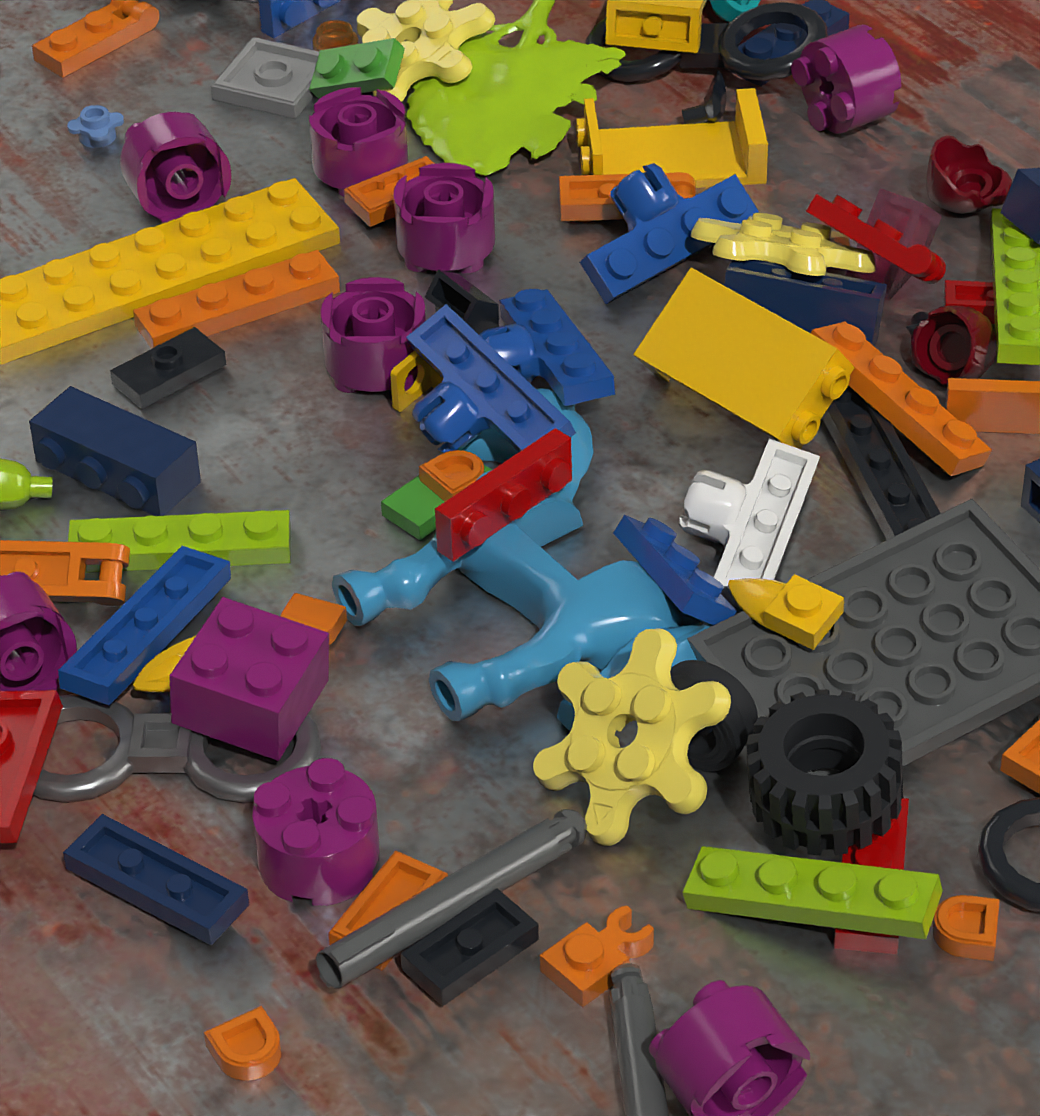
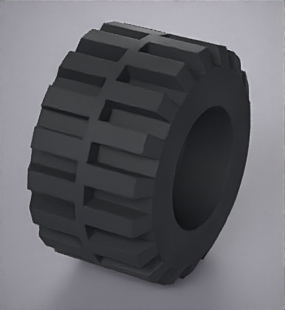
M829 689L816 690V695L808 697L803 692L790 696V703L784 704L778 701L769 707V717L760 716L753 725L754 734L748 736L746 745L752 812L757 822H763L764 832L772 839L782 836L784 847L794 851L799 846L807 847V854L821 856L822 850H834V855L847 854L848 846L856 845L862 849L872 844V834L883 836L891 828V819L898 818L901 811V799H903L902 740L899 731L894 730V721L888 713L878 714V705L869 699L858 702L854 693L842 691L840 696L830 695ZM822 768H832L844 771L838 774L828 776H818L807 773L812 770Z

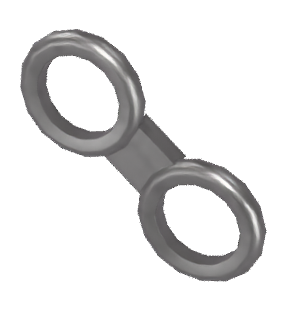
M78 694L59 696L63 708L57 724L80 719L100 722L113 729L120 742L113 756L103 765L86 773L62 775L49 773L42 769L33 794L41 799L74 802L94 799L117 788L132 773H187L198 788L219 799L243 803L254 802V792L260 785L272 781L287 771L310 766L312 762L318 759L321 751L319 731L316 723L307 715L294 736L296 745L292 755L280 766L265 773L239 775L227 773L214 766L204 754L212 737L172 724L171 713H134L133 715L129 708L116 701L106 705Z

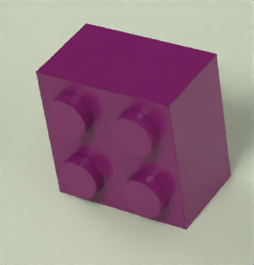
M222 597L169 675L171 723L279 761L329 681V633Z

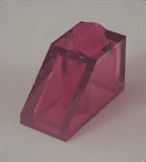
M880 188L866 223L873 227L876 220L880 219L904 234L899 242L907 248L914 244H921L929 248L942 216L924 203ZM857 244V247H856V248H862V249L868 250L867 248L861 246L860 244ZM875 253V272L846 271L845 276L887 284L885 295L887 300H891L912 276Z

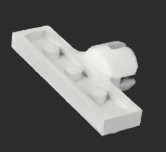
M769 438L753 480L749 484H742L739 480L710 470L698 471L692 479L696 482L692 483L684 500V511L687 516L681 515L679 517V526L686 533L724 545L725 550L714 578L724 586L721 594L732 606L740 608L729 590V580L743 578L775 579L820 456Z

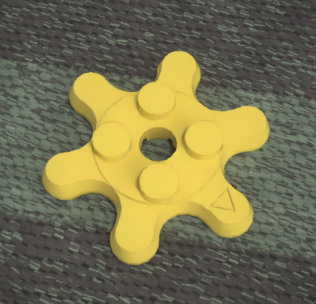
M407 0L397 7L396 13H385L378 8H369L362 11L357 17V33L362 38V43L395 38L405 48L395 87L383 90L393 94L402 102L410 86L425 77L435 76L446 83H455L466 78L471 73L472 63L458 49L468 38L483 34L493 27L495 23L493 12L482 3H475L459 10L448 11L453 0ZM373 91V96H377L376 91Z
M753 213V216L743 220L741 224L710 218H699L691 231L692 238L716 243L712 253L725 259L738 261L762 260L784 265L788 270L812 276L825 275L827 267L863 273H873L876 269L874 253L872 251L851 247L848 237L840 232L831 231V227L823 224L804 222L801 228L782 225V217L767 213Z
M661 628L646 629L640 632L633 642L628 663L620 673L611 678H604L597 667L588 662H572L566 664L558 674L557 683L564 699L574 707V722L570 733L563 741L540 751L533 763V770L539 783L549 790H562L575 782H585L589 785L591 797L584 820L587 824L589 836L594 842L602 846H612L625 836L629 828L632 809L645 796H660L665 800L670 809L678 814L686 815L695 812L706 799V780L702 774L695 771L689 764L687 757L688 746L692 737L699 730L716 725L726 717L731 706V696L725 686L715 681L696 683L684 690L675 688L671 681L670 671L676 656L677 644L673 635ZM636 720L638 731L634 741L625 748H620L619 738L615 736V732H621L629 722Z

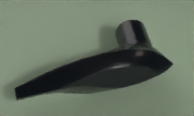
M718 70L710 86L709 93L704 98L705 104L682 109L685 124L718 122L725 113L726 86L723 75Z

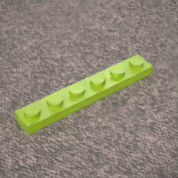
M992 208L990 237L997 363L1040 365V244L1036 243L1000 213L1001 208Z

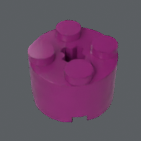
M857 25L813 41L804 47L800 58L792 62L791 72L793 78L801 86L808 105V119L815 130L823 131L827 129L832 133L841 134L889 116L896 111L899 101L893 103L894 91L901 89L899 66L891 47L883 37L874 39L867 32L873 28L867 25Z
M361 87L336 90L318 99L314 104L313 115H309L314 173L324 183L338 188V193L343 197L345 188L408 163L405 108L402 102L389 92L376 89L377 96L361 95Z
M189 112L160 113L147 118L143 122L132 124L127 129L120 158L121 172L131 191L149 215L151 214L165 223L180 218L189 212L209 208L219 200L221 195L225 198L230 189L232 178L229 160L205 125L194 114Z
M435 163L420 167L419 176L407 181V175H405L397 182L394 188L396 244L398 251L404 258L405 266L414 272L438 271V269L443 271L457 270L462 273L479 271L484 265V259L491 253L495 245L494 189L491 181L486 177L485 182L475 176V169L466 165Z
M369 277L351 281L345 284L346 292L336 296L334 299L333 292H331L321 305L325 367L334 379L335 387L344 393H354L359 390L372 392L391 390V370L414 351L406 337L426 321L424 300L417 291L416 296L406 292L404 283L395 279ZM418 366L409 372L405 380V391L414 384L418 374Z
M16 571L8 575L0 576V691L57 690L60 686L57 681L59 678L58 670L77 652L75 635L43 588L32 581L27 574Z
M321 758L312 762L310 766L287 771L256 789L253 798V825L258 866L261 878L269 890L278 897L293 902L292 895L301 898H312V906L338 904L351 899L363 891L373 878V870L377 862H379L380 847L375 797L369 786L361 778L344 770V766L340 761L333 758Z
M724 980L711 982L700 989L694 997L693 1007L685 1012L671 1027L658 1033L649 1046V1053L655 1060L658 1073L690 1116H774L794 1098L803 1086L807 1073L801 1064L803 1058L810 1060V1052L761 989L747 985L730 988Z

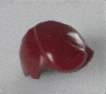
M949 135L941 137L934 143L930 151L926 178L927 194L934 204L958 214L976 213L990 206H1002L1012 184V179L1005 170L993 165L989 161L983 146L979 144L966 145Z
M961 305L940 306L927 314L928 319L921 321L911 336L910 354L913 365L945 386L948 385V378H981L994 363L996 356V335L988 317L972 307Z

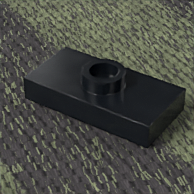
M193 327L111 369L112 385L138 407L144 409L226 366L225 351L196 327Z

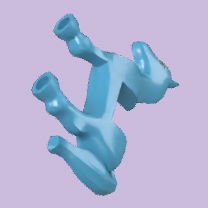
M550 389L537 390L571 422L576 431L571 437L572 481L566 484L563 489L535 505L522 517L515 519L487 538L481 545L474 547L454 562L437 552L435 533L430 542L417 553L406 558L396 559L375 573L349 570L333 576L332 589L337 604L346 606L347 619L354 626H362L374 620L386 608L412 610L423 603L430 590L441 578L457 568L485 591L513 606L538 626L539 631L528 642L503 655L475 664L448 661L430 671L428 680L432 695L441 711L451 721L464 720L477 713L485 705H494L500 708L509 706L520 695L535 688L557 682L561 669L566 664L572 662H588L597 667V669H601L600 674L604 678H611L620 673L626 666L636 636L646 629L661 628L670 632L675 638L677 652L671 667L682 661L697 660L687 638L713 626L681 612L637 561L621 560L606 565L577 580L541 548L583 526L580 511L575 507L572 500L579 487L580 479L587 472L594 454L590 428L585 420L575 411L576 404L564 406L556 393ZM491 428L483 430L480 435L462 449L477 455L482 461H497L500 463H504L518 453L503 436ZM490 471L481 474V476L478 479H480ZM563 699L558 709L557 718L568 730H571L575 710L570 702Z

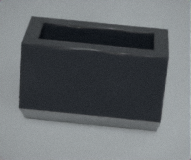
M438 269L424 296L435 305V312L447 304L479 335L484 330L499 327V304L461 275ZM460 305L461 307H463L465 310H467L466 313L464 314L462 311L456 308V306Z

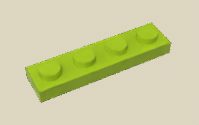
M259 510L253 512L150 515L145 517L70 520L68 542L117 543L128 546L130 548L129 566L123 568V571L158 570L181 546L230 561V566L291 563L290 511ZM86 565L85 573L100 572V565Z
M702 846L682 893L687 909L926 939L943 889L939 874Z

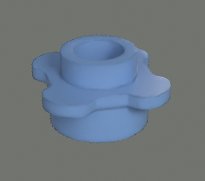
M91 105L83 108L80 116L77 119L70 120L67 123V127L71 134H78L79 141L84 146L99 148L111 144L116 139L115 127L123 125L124 117L119 112H108V109L104 106Z

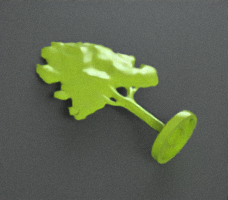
M533 0L527 12L515 22L493 25L488 31L494 32H484L483 34L473 36L460 45L458 50L471 60L473 67L471 73L466 78L455 83H446L435 76H428L414 82L410 87L416 90L408 97L409 109L406 114L407 119L412 121V127L416 134L422 137L423 145L431 146L435 154L443 158L445 163L466 165L475 169L477 174L490 175L495 171L505 168L510 163L511 155L515 154L522 147L530 151L531 157L534 159L554 150L558 142L563 140L570 129L571 120L556 115L553 112L557 107L566 106L573 100L584 104V99L594 98V101H596L597 95L593 85L581 82L601 71L608 74L613 69L621 66L619 61L626 55L625 52L616 47L604 48L595 44H583L572 40L557 41V35L547 24V19L555 0ZM516 31H523L521 39L516 46L510 48L499 45L498 41L502 37ZM544 35V43H537L539 36Z

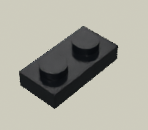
M496 888L401 953L402 970L441 1006H444L539 940V924Z

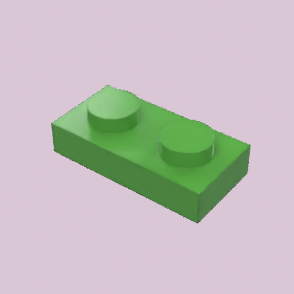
M395 38L320 50L309 90L320 99L328 93L350 87H361V93L376 91V89L394 88L405 48Z

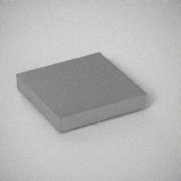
M252 37L211 85L212 100L296 119L315 96L309 90L319 52Z

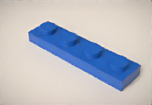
M181 546L58 670L60 688L110 705L133 682L144 666L158 655L230 581V561Z

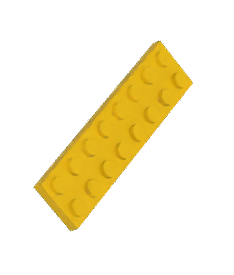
M292 178L276 182L269 187L243 196L232 197L226 202L200 211L189 212L180 218L163 224L143 228L137 233L114 241L97 244L91 249L68 257L51 260L45 265L19 274L5 276L0 279V365L134 318V309L153 304L157 300L168 299L198 289L206 284L217 283L247 273L252 269L263 268L293 258L298 254L314 250L321 251L340 244L339 227L297 179Z

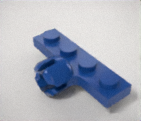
M655 163L643 166L644 173L636 170L624 177L619 185L611 190L610 197L628 224V233L587 254L579 262L605 304L614 301L716 244L691 237V231L699 218H710L741 224L743 220L753 216V213H760L737 176L734 174L698 195L686 199L677 194L662 168Z
M525 289L518 292L514 297L499 300L501 319L506 325L484 330L480 336L529 383L537 376L545 378L564 406L615 395L614 375L548 289Z
M447 304L406 337L412 349L443 378L442 383L417 402L412 411L414 420L420 422L419 427L426 438L434 445L444 443L438 448L442 453L462 450L480 435L483 430L490 428L503 436L518 452L554 428L569 437L576 433L571 422Z

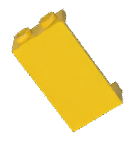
M607 0L605 44L698 53L701 39L702 10L707 0Z
M755 88L736 89L735 121L599 129L594 98L584 99V118L576 119L577 147H580L582 175L630 174L636 170L644 173L643 166L655 163L662 168L664 173L683 172L690 174L695 179L696 188L712 187L734 174L742 185L767 183L768 141Z
M692 267L633 354L652 373L667 382L672 378L770 435L776 441L798 449H802L804 444L809 443L815 437L820 427L821 418L833 400L839 398L844 393L850 381V374L855 368L836 347Z

